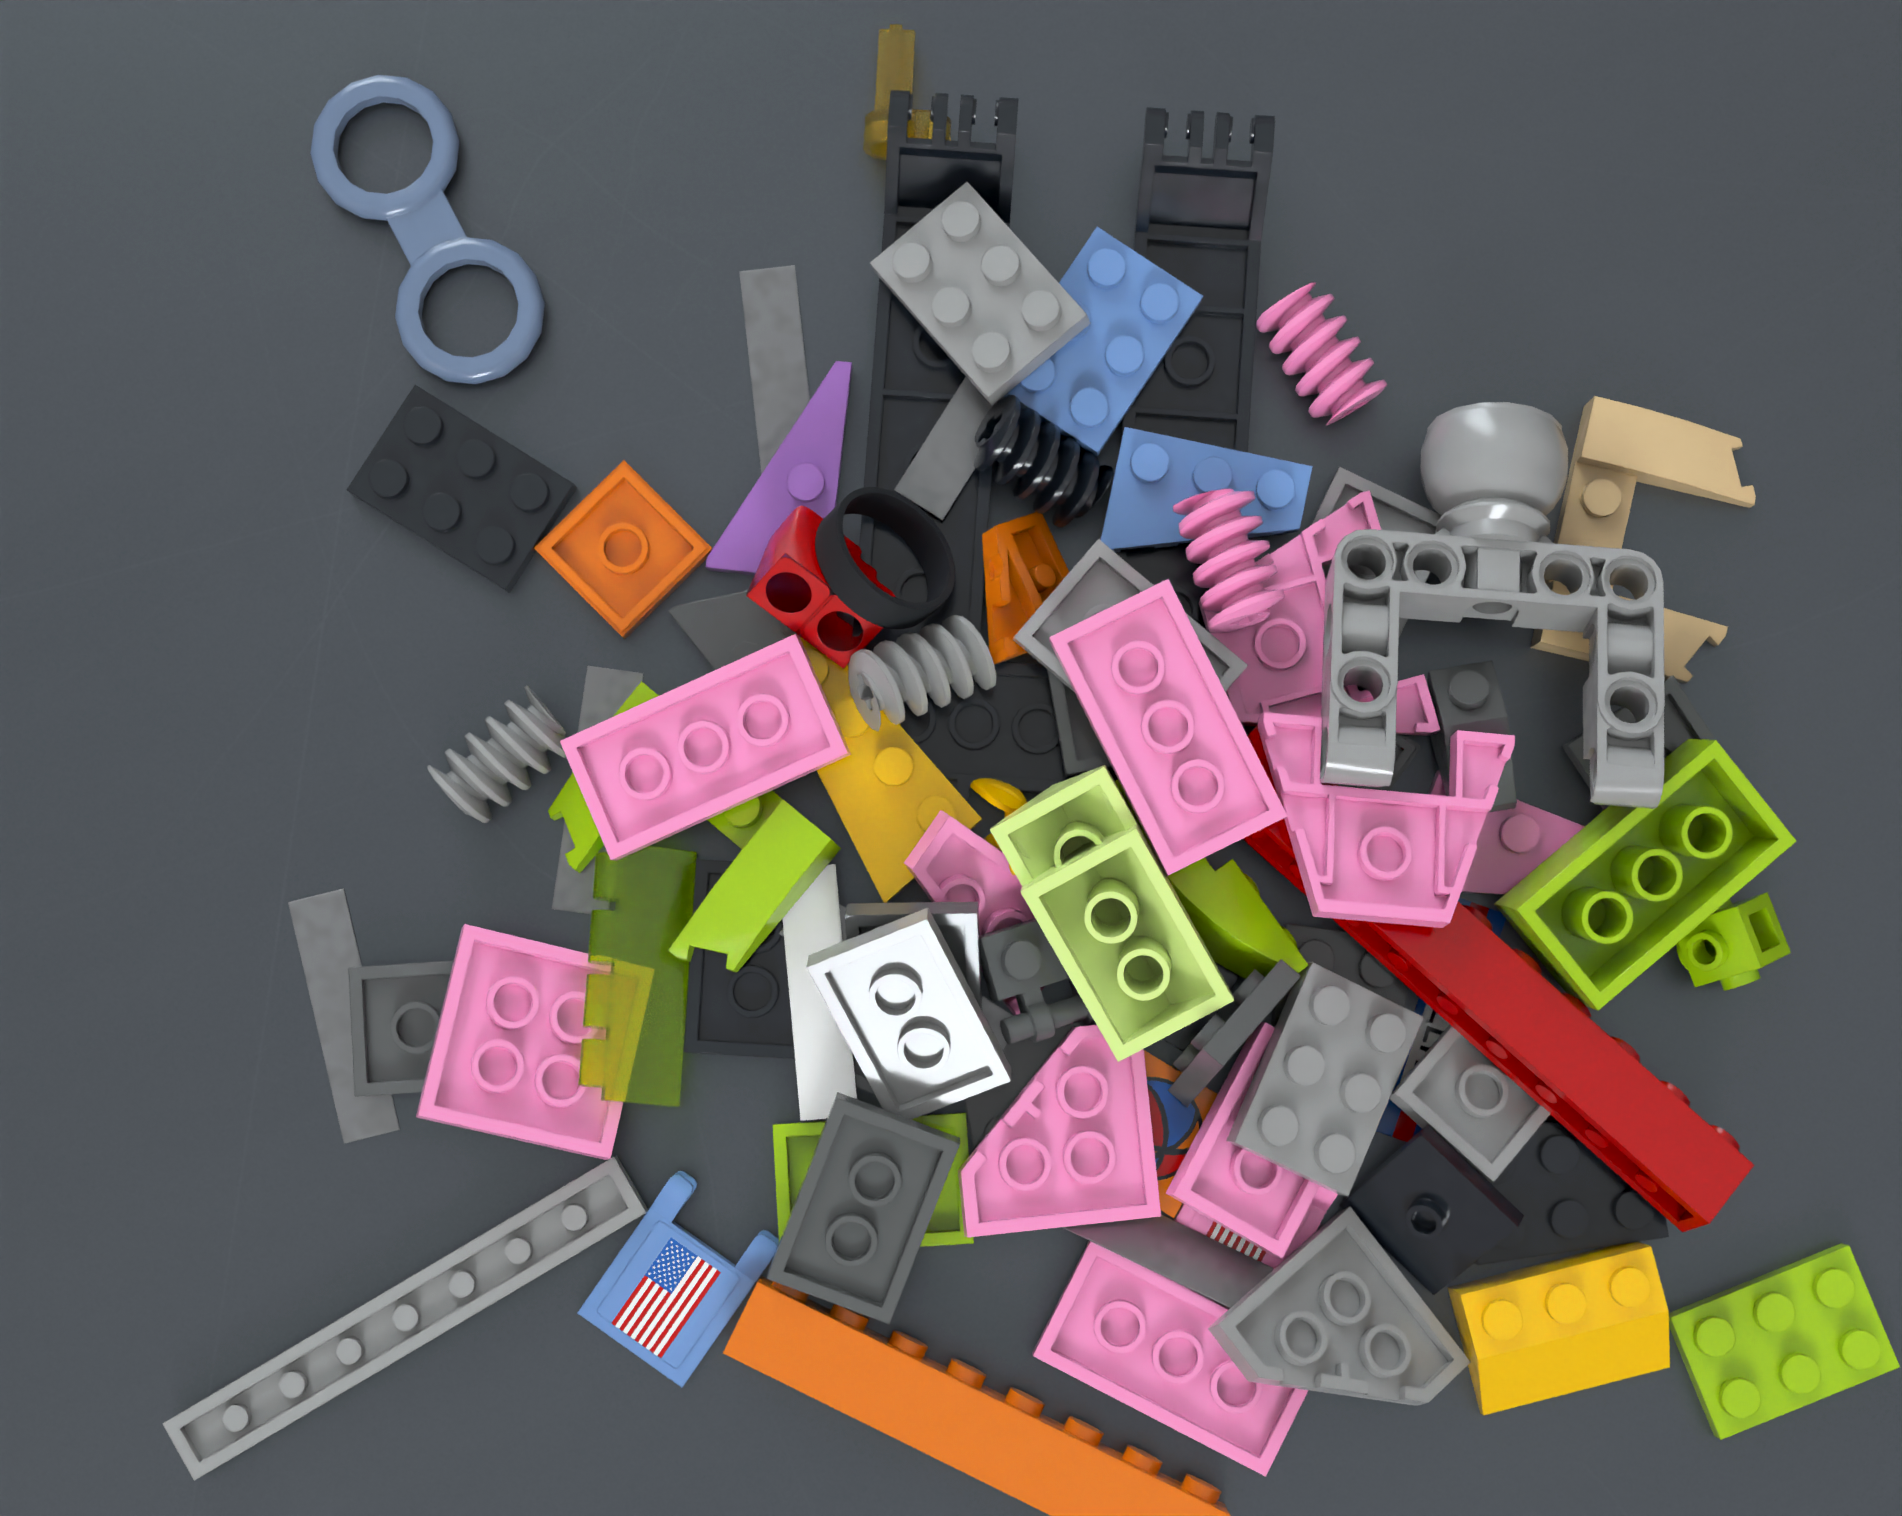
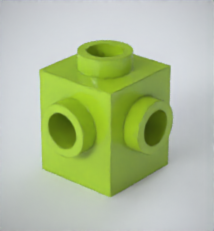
M1768 892L1732 903L1731 899L1727 900L1676 944L1678 957L1682 965L1689 971L1695 987L1720 980L1724 991L1760 979L1761 976L1758 969L1791 953Z

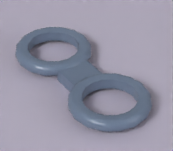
M375 75L351 82L327 101L315 122L310 155L318 183L336 205L363 219L388 221L411 265L398 288L395 313L403 346L421 368L447 382L480 384L506 376L528 358L540 337L545 302L538 278L523 258L515 251L494 240L467 237L444 193L456 172L460 143L452 113L432 90L407 77ZM380 103L403 104L418 112L428 123L433 139L431 160L422 176L407 188L388 194L367 192L350 183L342 173L337 156L340 135L348 121L364 108ZM466 264L488 266L503 274L514 287L518 300L516 324L507 340L492 352L476 357L453 356L436 347L428 338L422 320L424 298L433 282L449 269Z

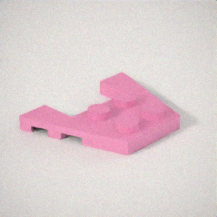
M1370 490L1359 493L1323 520H1318L1303 530L1300 535L1273 553H1268L1255 562L1256 565H1276L1278 572L1264 581L1262 586L1265 590H1283L1285 594L1283 599L1269 608L1270 617L1240 630L1211 633L1248 665L1226 691L1242 726H1257L1258 718L1263 712L1321 717L1326 582L1322 566L1331 564L1338 544L1346 535L1356 530H1381ZM1199 601L1205 627L1208 631V622L1218 613L1203 610ZM1422 674L1398 681L1396 734L1428 736L1439 732L1441 729L1425 675ZM1357 685L1344 687L1348 696L1355 701L1371 702L1374 700L1368 690L1359 691Z
M1263 712L1258 718V731L1277 796L1287 814L1284 820L1312 916L1444 928L1451 922L1478 848L1476 843L1486 815L1492 809L1499 788L1497 785L1505 763L1510 759L1513 752L1515 735L1457 730L1450 736L1449 796L1331 786L1320 783L1322 717Z

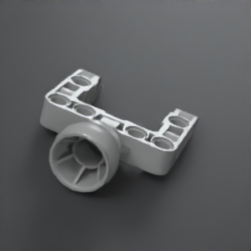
M1484 402L1456 407L1437 416L1427 427V434L1421 448L1420 464L1421 482L1426 497L1433 509L1441 516L1437 521V533L1426 534L1375 529L1356 530L1346 535L1338 544L1325 582L1321 695V783L1368 787L1390 786L1394 771L1396 748L1399 618L1460 623L1463 617L1512 621V627L1583 632V638L1589 639V677L1583 685V759H1590V802L1599 805L1657 808L1664 784L1665 706L1664 582L1660 568L1652 558L1639 551L1555 544L1547 537L1550 533V520L1546 515L1554 509L1561 498L1568 477V447L1562 432V425L1553 415L1533 406L1510 402ZM1352 565L1366 566L1373 571L1376 578L1369 580L1358 578L1352 574L1348 567ZM1414 571H1430L1439 578L1441 584L1430 585L1424 583L1417 578ZM1545 580L1561 582L1567 587L1570 594L1561 595L1549 589ZM1610 585L1625 587L1632 593L1635 600L1620 598L1614 593ZM1348 685L1363 686L1371 693L1374 700L1371 702L1355 701L1348 696L1344 687ZM1619 705L1627 708L1634 715L1636 723H1627L1619 720L1611 711L1610 706Z

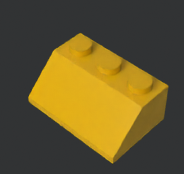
M1632 1242L1611 1245L1447 1287L1464 1353L1471 1362L1468 1364L1480 1414L1482 1415L1670 1368L1669 1310L1652 1247L1647 1244Z

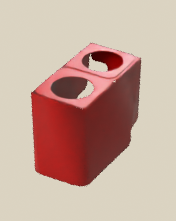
M799 506L792 511L771 536L746 596L844 669L849 664L851 655L863 649L883 627L875 625L857 615L836 594L830 595L829 584L819 567L815 551L816 532L823 518L810 508ZM844 535L847 548L860 570L877 587L895 597L890 589L877 580L875 568L861 559L862 550ZM837 611L854 616L861 624L863 632L858 637H853L852 625L839 618L836 614Z

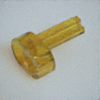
M890 24V29H879L874 111L866 114L864 119L863 150L866 154L886 160L890 91L891 89L910 91V94H913L916 32L915 30H904L900 24ZM913 109L912 120H909L908 124L909 138L932 139L933 122L930 121L931 110ZM948 116L946 140H951L952 121Z

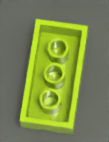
M1687 739L1664 759V784L1657 808L1609 805L1496 901L1494 905L1562 989L1579 999L1586 1007L1599 1011L1796 842V839L1717 740Z

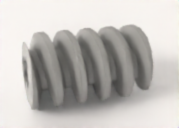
M958 615L948 617L942 622V625L933 623L926 625L919 631V634L913 632L904 633L897 638L896 643L887 640L880 642L874 647L873 652L866 649L858 650L851 655L848 665L850 692L857 710L869 727L878 732L881 726L880 711L882 710L890 722L897 725L905 720L903 702L907 703L915 715L921 716L928 711L927 693L934 703L942 708L951 702L950 684L957 695L965 699L973 694L974 683L972 676L979 686L985 690H989L996 685L997 677L992 656L983 637L970 621Z
M527 685L524 687L530 703L527 709L511 700L504 703L510 719L509 724L505 725L491 716L484 719L490 735V739L487 742L470 732L464 736L471 755L465 758L450 748L444 752L451 770L449 773L445 774L431 765L427 766L433 779L456 806L466 815H470L482 823H488L492 819V813L487 802L488 798L503 807H507L512 803L507 782L522 790H528L532 786L526 768L528 765L543 774L551 771V764L546 750L549 749L561 757L567 758L560 743L561 740L566 738V731Z

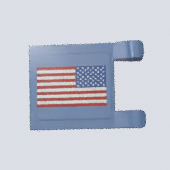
M679 1170L665 1184L648 1212L577 1313L682 1388L774 1257L779 1244V1238L763 1229L751 1242L736 1265L673 1221L697 1188V1181L686 1172Z

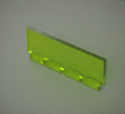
M648 846L617 861L610 860L607 852L596 853L593 899L616 902L615 911H591L588 963L611 965L610 975L587 974L583 1027L606 1030V1040L582 1039L578 1085L602 1088L601 1101L666 1107L680 1106L689 961L678 959L668 950L693 916L697 852Z

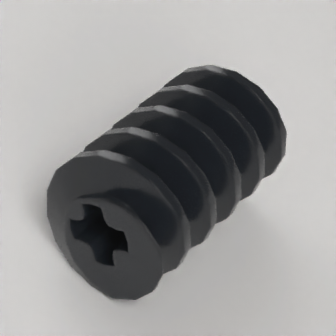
M1008 395L999 400L989 410L976 432L975 443L976 447L979 448V452L974 461V468L978 471H984L995 461L999 462L994 475V482L1003 486L1017 475L1019 479L1013 491L1014 497L1023 500L1036 489L1039 492L1033 503V510L1038 514H1043L1054 504H1057L1058 506L1052 521L1053 525L1057 528H1063L1074 518L1082 517L1098 503L1114 476L1113 468L1107 465L1100 466V462L1095 454L1089 451L1080 452V447L1076 440L1067 436L1060 438L1061 434L1057 426L1049 422L1041 423L1038 412L1027 407L1021 409L1019 399L1015 395Z

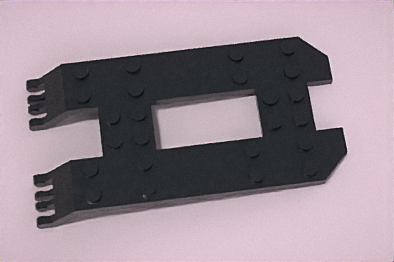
M891 89L881 253L966 182L975 189L1010 228L1019 98L999 97V100H996L994 126H997L996 144L971 142L972 125H975L977 99L974 98V95L961 94L958 141L946 140L948 93H935V96H932L930 119L933 122L932 139L909 138L908 124L909 120H912L913 94H910V91ZM1146 107L1133 250L1203 295V298L1121 420L1120 444L1124 427L1248 453L1261 239L1273 157L1275 116L1255 115L1254 118H1251L1249 144H1252L1250 161L1227 160L1228 143L1231 142L1233 116H1230V113L1217 112L1211 159L1201 158L1204 111L1191 110V113L1187 114L1186 121L1187 157L1163 155L1164 138H1167L1169 112H1166V108ZM880 278L864 487H877L896 492L894 489L966 376ZM993 464L984 471H978L975 468L943 520L920 507L938 526L953 555L956 573L954 587L949 597L926 619L914 627L907 629L883 627L863 649L873 652L874 647L880 642L887 640L896 643L897 638L904 633L913 632L919 634V631L926 625L931 623L942 625L945 619L953 615L966 618L981 634L985 578L982 534L988 531ZM862 515L859 544L862 550L861 559L875 568L877 580L890 589L896 598L912 603H925L928 595L927 580L922 565L914 551L893 529L874 518ZM1191 542L1180 543L1178 546L1154 548L1153 546L1116 552L1118 556L1153 585L1169 579L1184 611L1206 629L1199 601L1203 594L1211 588H1200L1194 584L1193 573L1202 564L1192 563L1187 560L1186 548ZM854 617L853 637H858L863 632L859 621ZM1016 662L995 664L997 677L996 685L989 690L981 688L972 676L974 683L973 694L963 699L957 695L950 684L951 702L942 708L937 706L927 693L928 711L921 716L915 715L907 703L903 702L905 720L899 725L967 802H969V789H972L970 784L973 780L979 778L997 779L1018 788L1021 792L1040 794L1056 783L1077 776H1065L1047 669L1042 664ZM1113 768L1108 769L1113 780H1118Z

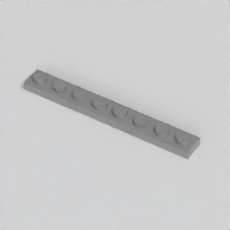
M616 1155L163 1423V1426L195 1481L647 1213L648 1208Z

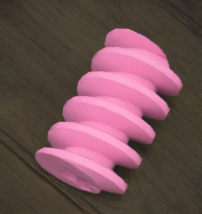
M1311 282L1287 295L1263 312L1256 322V327L1262 333L1279 330L1270 341L1269 348L1271 352L1281 354L1293 351L1283 363L1282 370L1289 376L1306 372L1296 385L1295 391L1298 396L1302 397L1319 393L1318 397L1310 405L1308 412L1314 418L1332 415L1326 424L1330 425L1374 399L1388 384L1384 379L1370 383L1363 381L1362 378L1374 364L1372 358L1355 362L1351 361L1349 356L1360 344L1359 337L1338 340L1336 334L1348 320L1345 315L1325 319L1323 313L1335 298L1332 294L1312 298L1309 292L1316 285V282Z
M1233 489L1208 491L1173 505L1174 512L1179 515H1187L1179 523L1180 536L1194 540L1186 548L1187 560L1192 563L1202 564L1193 573L1194 584L1200 588H1211L1200 598L1203 610L1218 613L1207 624L1208 632L1210 633L1236 631L1264 621L1270 617L1269 608L1285 597L1283 590H1265L1262 586L1264 581L1278 572L1276 565H1256L1255 558L1270 548V544L1266 540H1249L1247 536L1249 532L1263 523L1261 516H1241L1240 509L1256 498L1253 491H1234Z

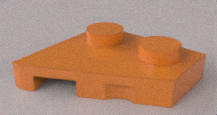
M1037 512L998 524L982 534L988 641L994 665L1028 653L1013 641V637L1069 573L1043 514H1038Z

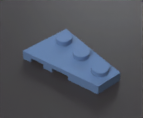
M1124 427L1100 540L1115 553L1126 549L1153 546L1154 548H1161L1194 541L1193 539H1186L1180 536L1179 523L1187 515H1179L1174 512L1173 505L1189 497L1221 489L1254 492L1255 500L1240 509L1241 516H1261L1263 523L1247 534L1248 538L1296 533L1300 529L1313 466Z

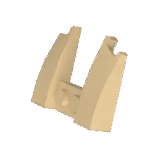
M1594 396L1583 407L1554 543L1622 549L1636 482L1751 508L1755 505L1756 499L1753 485L1741 487L1732 452L1743 447L1741 439L1684 419ZM1545 580V583L1553 592L1561 595L1570 594L1567 587L1561 582ZM1619 596V597L1622 598V599L1633 600V599H1629V598H1625V597ZM1664 608V678L1674 675L1678 683L1685 684L1689 682L1693 675L1684 666L1705 641L1714 647L1718 646L1726 637L1728 627ZM1534 629L1530 648L1589 661V639L1583 638V632Z

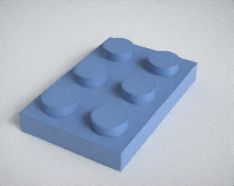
M1096 227L1059 282L1088 315L1091 324L1004 397L1015 395L1019 399L1022 409L1026 407L1034 409L1038 412L1043 423H1053L1058 427L1061 435L1073 438L1081 448L1098 456L1200 304L1203 295L1099 227Z

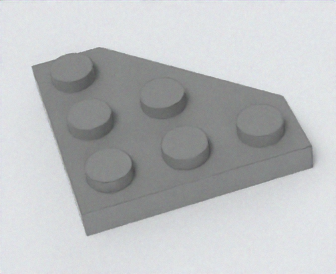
M1351 1207L1338 1211L1208 1328L1248 1382L1414 1406L1429 1403L1471 1363Z

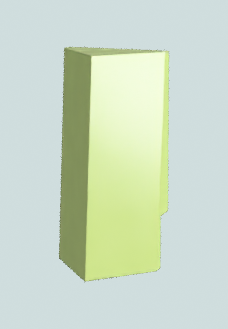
M1106 765L1050 786L990 828L992 835L1022 885L1020 892L1118 1062L1234 1001V996Z

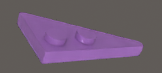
M836 361L708 555L706 559L707 570L755 575L771 536L794 509L799 506H805L824 519L837 506L853 369L852 362Z

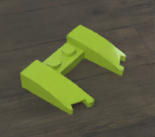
M641 681L614 716L659 695ZM572 773L550 806L548 813L554 821L562 817L564 818L575 848L567 852L565 856L568 864L575 871L581 873L604 846V843L574 773ZM769 791L707 819L742 850L710 890L668 951L678 959L691 962L694 948L697 947L727 954L726 969L738 972L841 850L831 838L773 791Z

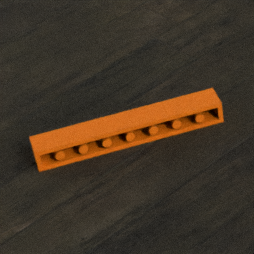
M761 1276L757 1281L723 1351V1354L1050 1516H1231L1226 1505L1218 1501L1221 1491L1206 1481L1186 1474L1181 1483L1159 1472L1163 1462L1141 1449L1127 1445L1124 1453L1116 1451L1100 1443L1104 1435L1102 1431L1080 1419L1069 1416L1064 1425L1041 1414L1045 1404L1021 1390L1010 1387L1005 1396L983 1385L987 1375L962 1361L952 1358L948 1367L924 1356L928 1346L910 1335L893 1330L890 1338H887L866 1327L870 1317L833 1304L832 1309H829L808 1299L809 1294L771 1281L764 1276Z

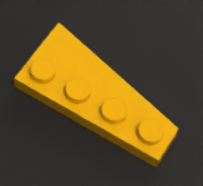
M800 637L851 752V755L822 767L817 772L883 902L887 903L915 879L904 862L940 810H943L970 830L982 821V818L899 724L895 725L890 722L883 710L880 711L881 726L879 732L871 729L863 720L851 696L848 665L843 669Z

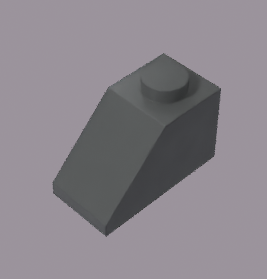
M1492 660L1430 670L1428 673L1427 686L1441 729L1436 734L1430 735L1446 796H1449L1450 736L1457 730L1510 735L1508 714ZM1512 754L1505 763L1497 785L1499 788L1492 809L1488 813L1516 808L1517 800Z

